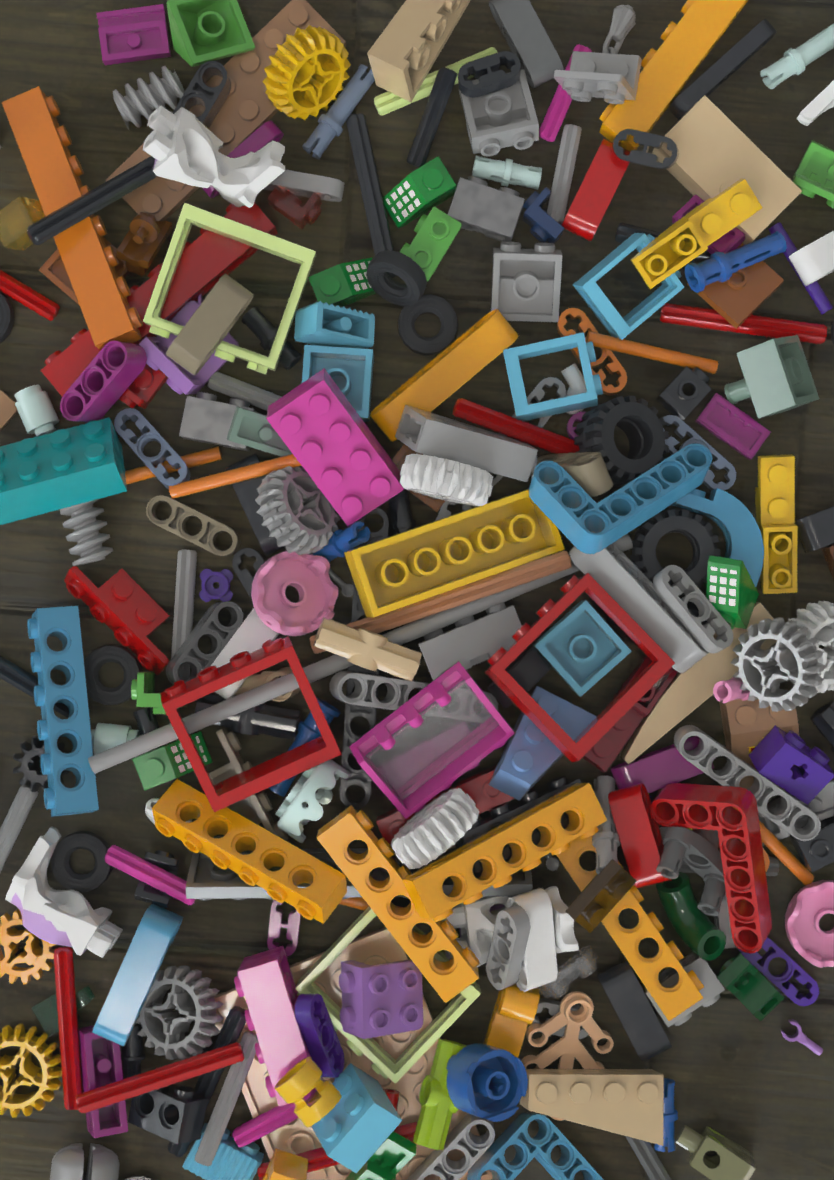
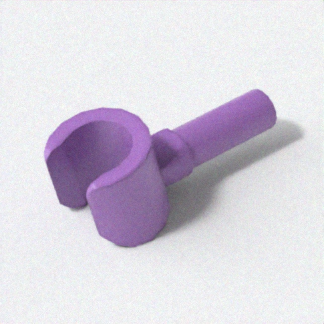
M789 1019L788 1021L797 1027V1032L790 1036L783 1030H780L785 1040L789 1042L798 1041L818 1056L821 1055L823 1048L802 1032L801 1026L796 1020Z

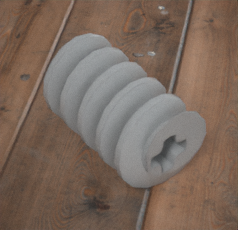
M166 66L161 67V79L154 72H150L149 85L142 78H138V90L136 91L128 83L125 84L126 96H122L116 89L112 91L115 104L128 130L129 121L139 128L142 126L141 115L148 120L149 116L153 113V109L156 110L159 106L165 108L166 103L175 110L178 105L177 98L181 99L185 93L175 69L174 73H172Z
M99 499L60 509L61 515L71 516L70 519L63 523V527L74 529L72 533L66 536L67 541L77 542V545L69 549V552L73 555H80V558L72 563L73 566L105 560V556L113 552L112 547L102 546V543L110 538V534L99 533V530L107 525V521L96 520V516L104 512L103 508L93 507V503Z

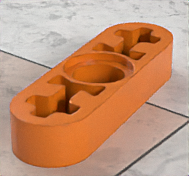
M578 308L566 309L559 316L557 330L561 337L576 334L573 329L567 331L564 328L567 324L566 317L568 316L572 320L580 319L581 322L578 325V329L581 333L584 332L585 334L587 330L598 333L586 314ZM578 348L570 349L581 364ZM601 348V357L596 362L590 363L592 374H599L603 394L615 395L625 387L627 373L611 350ZM606 358L611 362L605 366L610 374H619V378L616 381L618 387L616 388L612 384L604 385L603 381L606 375L602 369L597 373L592 369L601 365Z

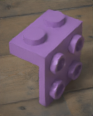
M197 301L187 302L171 322L185 326L200 304ZM170 333L169 339L158 335L157 337H145L139 345L146 352V364L156 371L160 369L168 377L166 383L180 395L182 393L185 395L197 394L211 376L227 362L214 356V351L202 369L194 376L166 355L168 348L177 335ZM229 333L223 339V341L239 346L238 342Z
M355 960L341 962V974L339 976V986L342 991L340 1022L344 1032L367 1039L419 1030L422 1027V973L412 960L368 965Z

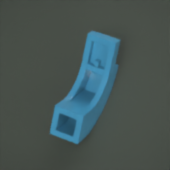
M718 488L711 490L709 499L705 498V492L694 489L674 502L673 506L706 516L720 527L726 541V554L724 558L742 560L755 587H757L763 567L764 545L759 526L748 508L736 497Z

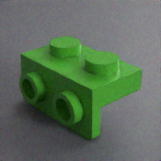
M811 140L793 175V183L802 190L801 193L803 195L814 198L815 194L828 199L826 204L833 209L834 150Z
M433 207L428 216L426 214L421 216L414 229L417 235L411 244L405 243L400 253L410 257L421 267L428 282L460 231L462 224L436 207Z
M138 672L137 679H133L131 684L132 700H137L136 707H153V714H166L161 703L160 693H154L155 673Z

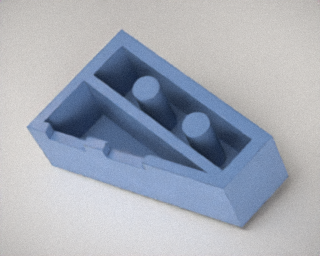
M538 686L535 687L530 695L573 740L597 717ZM522 711L513 729L515 734L509 738L489 783V786L517 800H520L564 755Z

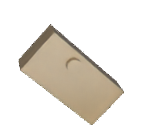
M705 95L665 135V137L672 139L679 149V157L672 167L667 168V170L693 196L696 194L706 201L708 198H714L741 178L747 181L762 209L736 226L745 234V241L743 242L745 245L752 243L802 192ZM663 143L659 149L654 148L652 154L658 156L660 163H663L664 158H671L672 152L667 149V143Z

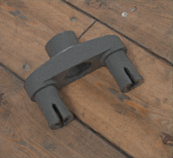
M669 827L663 839L664 849L656 870L658 873L661 872V875L665 878L676 879L679 876L682 861H684L703 878L705 883L701 900L697 906L698 909L709 916L719 915L726 889L721 853L718 850V831Z

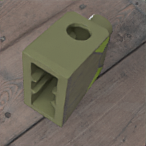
M684 1125L675 1143L690 1152L689 1164L710 1180H750L756 1170L753 1153L708 1126L705 1127L702 1134H699L689 1126ZM707 1151L717 1152L714 1156H708L705 1153Z

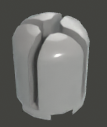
M82 1143L70 1144L56 1152L52 1159L50 1180L83 1179L84 1150H82ZM91 1143L86 1180H118L120 1166L118 1156L103 1145Z

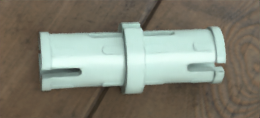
M478 155L475 156L472 171L473 177L501 182V186L508 187L509 184L536 190L539 188L542 175L541 167L513 163L512 159L507 158L505 161Z

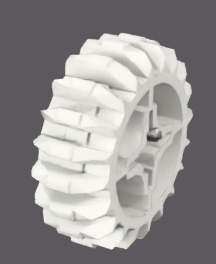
M425 454L407 455L400 471V484L404 489L424 496L467 506L479 507L487 504L493 488V476L486 470Z
M828 601L808 603L806 609H797L796 619L791 618L788 621H797V630L803 627L808 628L806 638L808 640L811 638L818 639L813 648L815 651L824 652L821 657L817 658L819 663L826 666L824 671L818 673L824 680L822 684L815 686L818 690L817 693H824L826 690L834 691V603ZM819 645H823L824 649L819 648ZM790 679L793 684L796 683V681Z
M461 788L451 789L447 793H443L438 798H435L428 805H425L423 809L415 813L399 829V832L394 835L391 847L395 851L396 857L409 869H417L427 865L432 860H436L439 855L445 853L452 845H455L477 821L480 811L475 806L476 803Z

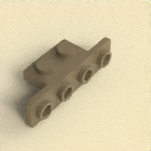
M226 727L218 730L216 734L230 762L209 773L214 785L252 768L249 761L243 762L238 752L242 749L238 737L233 731L228 733ZM264 791L227 806V808L257 825L262 823L266 830L285 841L288 840L287 833L277 827V823L274 822L269 812L273 807Z

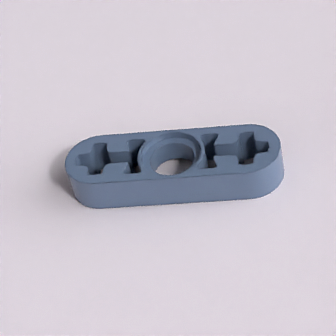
M127 408L117 414L114 420L115 430L166 488L169 489V486L189 481L190 470L185 462L138 410ZM130 419L132 422H135L143 435L137 438L132 430L126 429L125 422ZM150 441H157L161 444V451L155 457H146L143 453L144 446ZM165 460L168 461L173 469L180 468L178 470L180 474L178 479L175 480L173 477H169V473L162 465Z
M675 415L663 417L665 425L669 426L674 423L677 426L674 432L681 439L684 438L685 434L690 436V439L685 441L679 450L690 444L704 445L710 450L712 457L715 459L711 466L717 471L722 468L727 471L724 475L727 480L726 483L721 481L715 484L712 481L715 475L711 470H708L703 484L710 490L718 488L724 491L729 489L736 480V471L733 465L682 419ZM672 436L665 440V444L669 446L668 452L671 455L678 452L674 446L679 443Z

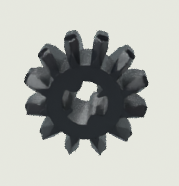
M38 735L32 737L31 744L26 741L20 744L23 753H15L13 755L15 761L21 762V765L13 768V773L23 772L24 776L19 780V784L24 785L31 781L30 791L32 792L38 791L40 786H42L43 790L49 788L47 774L43 775L41 767L37 768L36 761L40 760L41 754H45L44 741L39 740ZM63 742L58 743V749L60 751L63 750L65 744ZM64 770L61 774L67 775L70 771ZM60 775V781L63 784L64 780Z

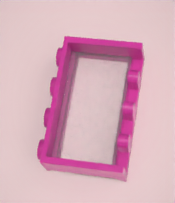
M458 661L359 738L349 748L362 769L406 819L411 814L420 811L438 793L447 790L465 772L475 768L493 750L502 747L515 733Z

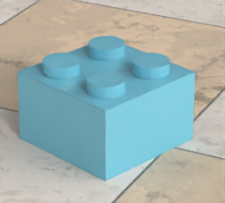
M304 345L302 383L325 368L364 422H369L374 364L373 349Z
M587 600L579 602L532 644L580 697L632 652Z
M350 1063L332 1083L342 1095L340 1101L326 1116L312 1125V1128L327 1156L357 1173L402 1122V1119L380 1083Z

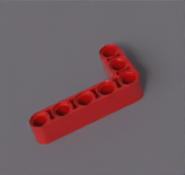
M681 783L667 784L650 805L651 817L656 823L666 827L718 830L732 939L735 946L742 952L749 954L758 952L772 929V918L755 796L751 791L742 787Z

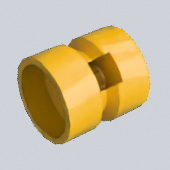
M306 1057L297 1063L274 1087L287 1104H295L294 1113L306 1127H310L320 1121L336 1106L342 1097L330 1080L323 1081L321 1079L322 1071L311 1057ZM315 1088L317 1091L305 1100L303 1097Z

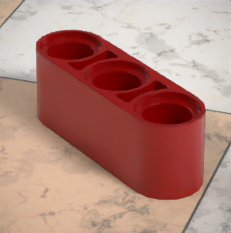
M603 139L562 223L564 229L589 241H592L630 163L620 159L615 154L612 142ZM625 149V155H630L631 151Z
M640 783L609 792L610 810L630 875L637 881L634 884L636 888L671 880L663 877L661 872L658 873L656 870L664 845L658 823L650 815V805L652 803L645 785Z

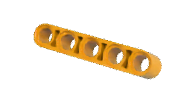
M498 309L492 310L376 406L370 413V417L390 441L397 440L395 435L405 405L432 412L499 356L503 350L512 345L518 338L517 332Z

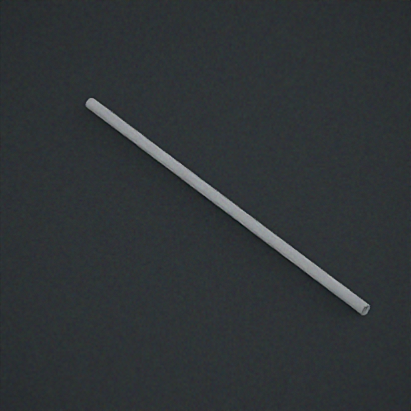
M628 533L614 542L622 552L633 548ZM571 559L572 567L413 621L382 634V636L387 637L390 642L403 645L577 572L580 569ZM335 654L303 669L309 682L312 683L355 664L348 662V658ZM292 672L182 719L189 734L300 687ZM170 723L88 758L92 771L96 774L177 740L178 737Z

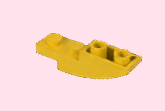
M741 178L714 198H708L644 247L631 261L649 289H652L708 250L707 246L761 210L762 206L747 181Z
M792 454L758 456V487H755L756 522L761 531L764 545V560L760 574L762 593H797L798 526L795 524V456Z

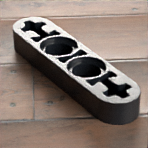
M767 19L762 20L670 104L668 109L680 121L704 95L708 97L766 45L777 33V30Z

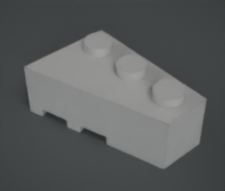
M503 602L486 609V616L475 620L472 615L455 622L456 628L443 632L441 628L424 635L425 640L419 642V647L433 681L458 661L466 670L473 665L488 660L500 647L507 650L515 642L512 635L522 626L514 605L506 607Z

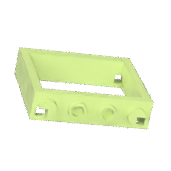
M184 203L143 322L151 326L150 333L169 339L170 333L178 335L184 326L162 319L160 315L192 225L290 260L301 266L269 357L226 341L220 343L214 356L234 363L235 357L248 361L247 368L262 374H266L268 369L275 371L313 266L316 251Z
M369 906L298 980L295 989L299 992L298 996L300 994H320L335 1031L339 1030L348 1039L346 1043L350 1049L358 1056L364 1054L373 1062L371 1067L377 1075L381 1074L385 1079L389 1078L396 1084L480 996L481 990L480 986L474 982L461 991L396 1060L373 1038L362 1039L344 1032L340 1022L341 1008L314 981L377 916ZM416 925L413 927L415 933L426 935ZM442 950L434 955L435 959L440 962L449 961Z

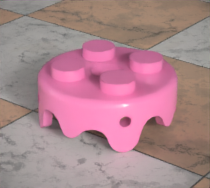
M285 551L274 555L264 562L254 576L251 590L253 606L263 623L282 635L301 636L318 629L323 617L332 619L335 615L333 609L339 590L329 577V561L319 555L303 554L299 556L296 552L288 553ZM287 586H293L298 590L299 601L297 603L290 602L285 595Z
M820 880L802 887L791 899L785 914V929L790 943L803 958L820 968L834 967V928L830 931H822L819 927V920L824 914L830 913L834 915V880Z

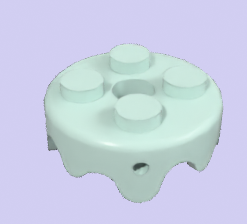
M328 760L306 770L275 813V815L280 817L277 827L298 842L303 843L306 839V836L302 833L304 830L303 826L310 820L317 821L323 816L324 811L320 804L330 803L333 798L331 789L334 788L336 780L340 777L348 779L351 773L333 760Z

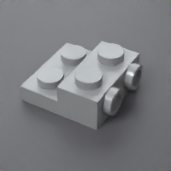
M525 70L520 71V77L516 84L480 97H466L459 90L473 154L481 153L483 156L490 157L496 155L501 148L514 146L516 149L523 150L532 146L534 141L539 140V123ZM479 79L471 80L473 85L479 83Z
M510 241L501 242L500 248H493L491 311L498 309L507 321L558 322L562 271L561 250H555V244L543 242L535 243L534 249H521V243Z

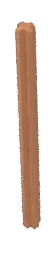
M561 551L377 617H367L349 623L346 626L357 630L363 628L378 634L572 567V562L568 552ZM316 635L311 636L310 645L315 654L325 652V650L313 646Z

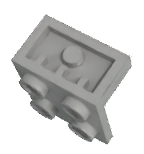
M573 51L570 71L555 70L553 78L573 100L590 102L591 97L604 98L605 102L611 104H624L625 100H636L642 59L639 55Z

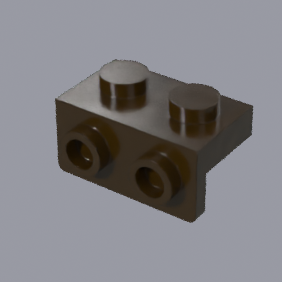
M612 859L568 906L569 908L565 912L591 933L637 881Z

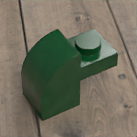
M740 952L735 957L729 959L716 975L725 988L734 994L760 1021L785 998Z

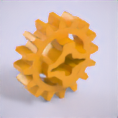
M19 909L13 912L12 917L8 913L3 914L0 917V978L7 973L9 974V983L13 984L18 977H21L23 985L31 981V974L36 980H39L44 975L43 970L49 971L54 966L49 959H54L55 949H52V946L56 944L42 940V948L39 945V938L27 929L18 930L15 927L11 928L14 925H23ZM29 936L25 942L24 951L15 956L20 945L19 942ZM1 945L4 946L5 957L2 953ZM18 963H26V964H28L29 966H30V965H33V966H31V967H26V968H22V967H17L16 964H18Z

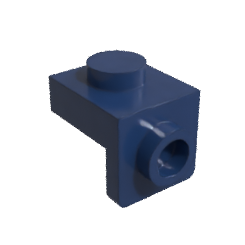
M546 187L540 194L535 191L524 203L523 208L526 211L522 220L531 227L529 231L537 240L543 243L548 241L555 244L562 236L564 227L541 209L550 198L552 192Z

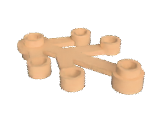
M580 991L568 993L560 1003V1012L543 1024L534 1023L527 1028L526 1036L529 1043L533 1047H542L547 1043L550 1035L566 1025L562 1038L537 1056L527 1055L521 1060L525 1069L531 1063L537 1064L535 1069H544L559 1057L558 1069H573L575 1058L584 1069H605L601 1062L593 1059L578 1039L580 1027L582 1026L591 1037V1043L598 1053L606 1054L614 1046L610 1034L605 1030H601L592 1018L594 1005L586 993ZM577 1003L581 1004V1007L578 1010H570L573 1005ZM535 1032H542V1036L540 1038H532V1035ZM600 1039H608L606 1044L602 1046L597 1045ZM550 1116L551 1118H553L554 1120H557V1121H562V1120H563V1119H559V1118H555V1117Z

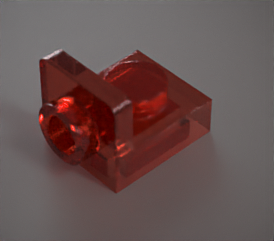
M274 188L267 198L270 207L301 230H303L307 223L312 225L322 212L320 207L322 204L321 197L315 192L303 208L300 206L302 201L288 190L282 193Z

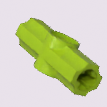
M439 1039L430 1075L424 1078L420 1088L419 1100L422 1107L413 1139L414 1143L435 1150L444 1149L452 1114L458 1111L447 1090V1063L451 1056L456 1055L466 1045L446 1039Z

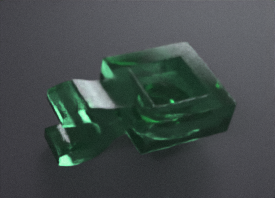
M89 985L76 992L77 1009L91 1002V999L95 998ZM56 993L32 1007L34 1014L46 1034H48V1037L59 1031Z

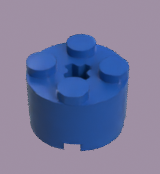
M476 1043L466 1046L456 1055L451 1056L447 1063V1090L457 1109L492 1122L508 1119L519 1109L517 1104L521 1096L525 1097L528 1078L523 1063L510 1052L487 1044Z

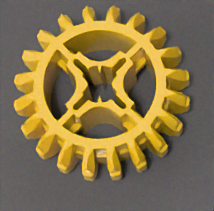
M311 25L306 29L297 28L294 36L286 34V42L282 45L276 44L278 50L275 55L269 56L271 65L264 68L267 77L262 82L267 88L265 93L271 102L274 103V107L294 119L298 117L306 120L309 115L317 117L320 109L327 111L328 103L332 100L336 101L335 96L338 91L344 90L342 86L343 81L349 78L346 70L351 64L347 59L349 53L336 35L325 28H316Z
M23 1023L18 1024L14 1031L10 1025H5L2 1028V1033H0V1049L8 1046H19L21 1048L15 1056H8L6 1054L3 1057L0 1056V1077L4 1083L3 1087L0 1085V1115H3L7 1109H10L12 1118H16L20 1110H22L26 1117L32 1114L33 1107L41 1111L45 1107V1101L51 1102L54 1099L55 1094L53 1090H58L61 1087L62 1083L57 1078L62 1076V1067L56 1066L61 1062V1055L52 1054L58 1045L55 1042L50 1045L45 1043L49 1036L46 1032L40 1037L35 1036L37 1032L36 1026H32L27 1033H25ZM32 1053L39 1060L42 1067V1072L41 1068L34 1065V1063L32 1062ZM20 1061L19 1073L21 1075L15 1080L16 1068L14 1066ZM34 1084L40 1087L28 1094H15L16 1089L20 1085L31 1087Z

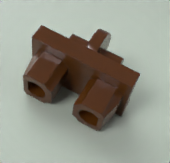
M140 212L139 215L132 219L129 226L130 230L116 250V258L125 261V269L127 271L142 276L145 275L172 231V222L156 221L154 215Z

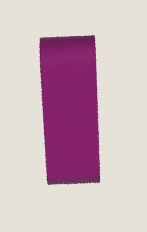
M115 340L108 342L63 395L60 402V410L63 417L76 422H90L102 419L146 366L147 356L144 348L133 343Z
M699 737L687 738L684 742V749L688 751L694 750L699 744ZM674 744L639 756L630 764L623 762L611 768L618 789L643 783L648 793L662 789L667 784L678 783L704 773L687 761L678 752Z

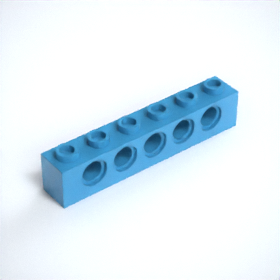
M78 606L37 608L32 614V618L28 619L27 629L29 639H34L35 652H31V669L33 673H38L39 686H34V701L36 706H41L42 720L37 721V733L39 740H44L45 754H41L40 757L41 771L43 775L47 774L49 787L44 789L45 808L51 809V817L92 813L99 810L96 776L88 761V758L93 756L79 608ZM55 636L59 638L63 644L62 651L56 652L51 650L47 645V637ZM57 669L65 674V685H56L52 682L50 678L51 670ZM55 703H63L68 707V719H60L54 714L53 708ZM63 736L71 740L73 745L71 753L65 754L58 749L57 740L59 737ZM68 770L75 775L76 784L73 788H67L61 783L60 775L62 771Z

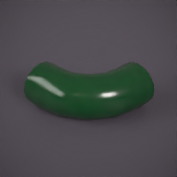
M679 872V876L676 879L656 883L663 909L683 942L701 959L706 961L716 959L725 948L726 936L724 932L709 920L706 914L701 912L702 910L698 909V901L687 874Z

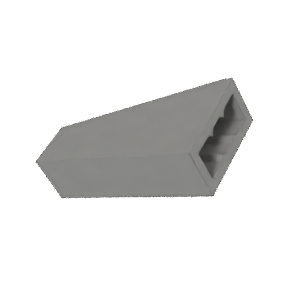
M408 405L404 407L395 438L417 453L457 461L478 467L487 472L528 482L530 474L534 472L537 465L538 450L523 441Z

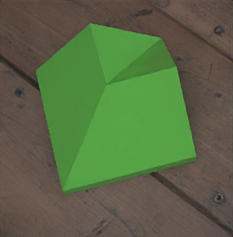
M167 0L173 48L191 67L255 49L237 0Z

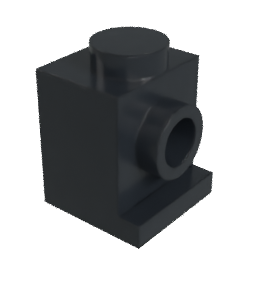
M686 366L656 400L672 415L684 420L711 391V388L707 385L710 379L699 368L694 367L691 371ZM689 384L693 388L692 396L683 394V385Z

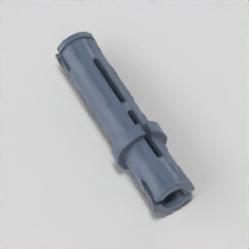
M359 65L358 70L326 115L321 114L318 119V126L306 143L302 145V148L308 154L311 151L313 152L312 157L320 159L333 138L340 136L343 131V124L375 81L371 69L367 74V66Z

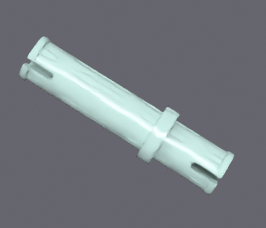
M834 23L796 49H788L784 52V57L761 70V77L767 76L762 79L764 84L769 89H774L794 74L799 75L804 72L807 65L833 49Z

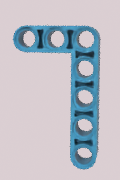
M701 444L687 445L598 503L586 493L562 466L553 461H543L535 467L529 487V496L578 550L586 554H595L699 487L703 483L711 465L712 453Z
M531 1112L519 1115L473 1164L467 1175V1180H481L482 1174L490 1170L492 1180H514L535 1157L554 1180H574L575 1174L580 1170L583 1173L584 1180H604L545 1115ZM536 1120L539 1130L537 1135L531 1138L528 1134V1125L531 1121ZM513 1145L516 1155L513 1161L507 1163L504 1153L508 1146ZM556 1145H559L561 1157L559 1161L553 1163L551 1151Z

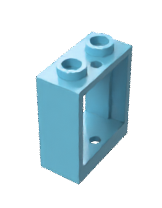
M632 234L573 284L609 334L621 340L684 288L679 280L681 273L677 270L664 279L658 289L622 318L596 282L634 249L640 252L655 238L650 234Z
M584 332L503 350L517 419L527 421L598 405L597 395H602L603 390L599 374H592L590 363L596 362L593 342L585 341ZM578 348L587 392L528 405L519 360Z

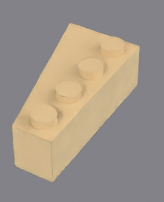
M406 0L367 53L376 86L412 102L471 0Z

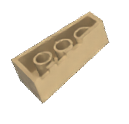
M526 1069L528 1088L525 1097L521 1096L520 1105L527 1110L663 1146V1074L652 1069Z

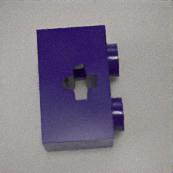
M775 725L751 751L749 757L759 774L808 805L834 777V773L828 765L830 759L818 747L814 746L812 749L807 747L805 741L794 731L789 730L786 733Z

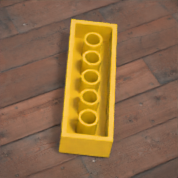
M529 489L488 502L483 506H477L344 552L366 617H377L565 550L558 528L532 501L529 496Z

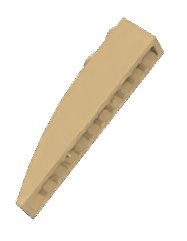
M760 602L755 604L748 627L756 623L759 624L761 620L767 618L772 621L774 619ZM734 627L732 629L733 642L729 647L718 653H708L685 673L677 672L648 716L642 719L622 752L621 758L627 764L634 761L713 695V688L717 682L730 680L739 671L737 666L731 664L734 658L739 657L733 649L736 645L741 644L738 638L741 634L746 633L747 629ZM716 633L713 635L715 640L718 637ZM766 639L760 649L768 650L777 640Z

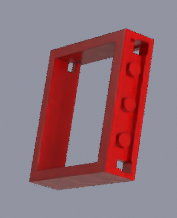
M586 573L579 579L574 575L560 588L564 594L556 602L550 598L536 612L540 618L532 626L527 622L512 635L515 642L507 650L500 647L487 660L491 666L484 672L571 762L579 761L675 664L661 647L589 573ZM585 591L652 662L573 740L505 669Z
M289 636L274 641L269 639L262 644L261 649L252 653L248 651L240 652L230 658L229 663L218 668L216 666L207 667L197 674L198 677L187 682L183 680L176 681L174 686L160 693L162 706L214 812L342 755ZM287 659L322 736L214 785L177 708Z

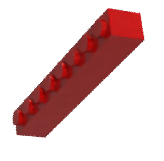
M255 202L250 208L246 205L235 207L230 204L225 210L227 214L223 216L224 218L273 236L278 234L273 223ZM202 228L200 230L201 236L192 243L186 242L160 318L171 321L187 302L198 301L200 294L202 296L207 294L224 274L229 275L259 249ZM163 263L151 270L148 274L150 279L143 285L131 287L129 289L131 295L126 297L130 308L135 307L143 324V326L138 328L142 339L133 344L139 345L145 337L157 336L149 332L151 326L146 325L143 319ZM86 328L80 330L71 338L72 344L63 352L58 350L51 354L44 362L46 366L40 370L62 397L100 352L93 342L90 331Z

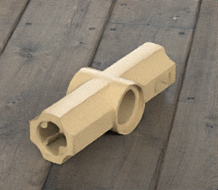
M324 617L313 645L314 647L348 658V662L372 671L378 669L412 681L416 675L422 656L421 652L390 642L387 637L363 628L357 630Z

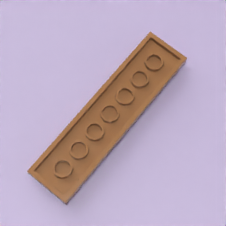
M291 0L252 38L255 45L254 50L234 55L224 65L231 81V91L209 128L223 142V147L218 150L223 155L227 156L279 111L265 93L267 88L262 81L267 77L264 68L271 65L269 56L275 55L277 52L276 44L282 45L286 42V34L294 36L297 28L306 29L309 25L316 28L321 27L336 35L341 40V43L344 44V47H346V41L306 0ZM214 75L206 82V85L208 87H217L223 78ZM195 105L190 109V112L196 117L201 116L205 111V106ZM144 143L106 179V182L151 156L143 151ZM158 176L121 198L138 215L140 212L147 215L152 214L155 216L156 221L162 222L174 213L199 187Z

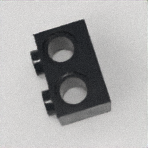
M172 1084L132 1097L128 1122L175 1144L201 1139L208 1099L196 1094L195 1089L192 1087Z

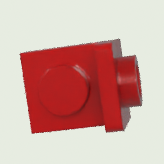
M146 364L143 371L119 399L132 409H134L136 404L146 409L168 377L159 369L156 371Z

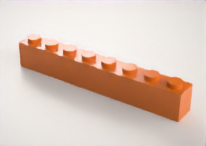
M38 86L3 101L2 105L45 216L89 192V187L87 185L83 186L79 177L84 174L81 164L76 155L71 156L68 146L72 145L71 138L65 126H59L56 116L61 115L53 96L47 97ZM92 214L54 236V240L93 342L101 351L110 341L134 343L141 340L142 337L138 328L143 326L136 308H130L126 297L130 296L131 293L124 277H118L114 266L119 265L116 254L111 245L106 247L103 236L107 234L104 223L99 215L94 216Z

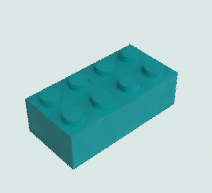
M110 417L0 446V525L127 491L122 445Z

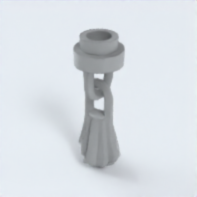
M619 5L614 8L611 27L603 44L602 53L618 54L625 37L635 26L636 15L633 7L630 5ZM612 39L616 41L614 48L609 47Z

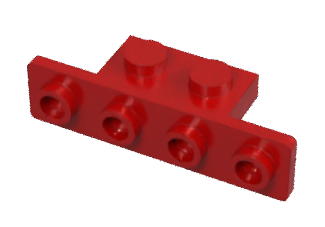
M77 566L71 567L64 579L71 595L77 599L81 598L90 607V612L94 618L101 623H105L114 632L117 641L123 646L129 647L138 656V660L144 668L149 671L152 670L156 675H159L170 661L147 637L168 619L169 615L123 569H120L101 587L97 588Z

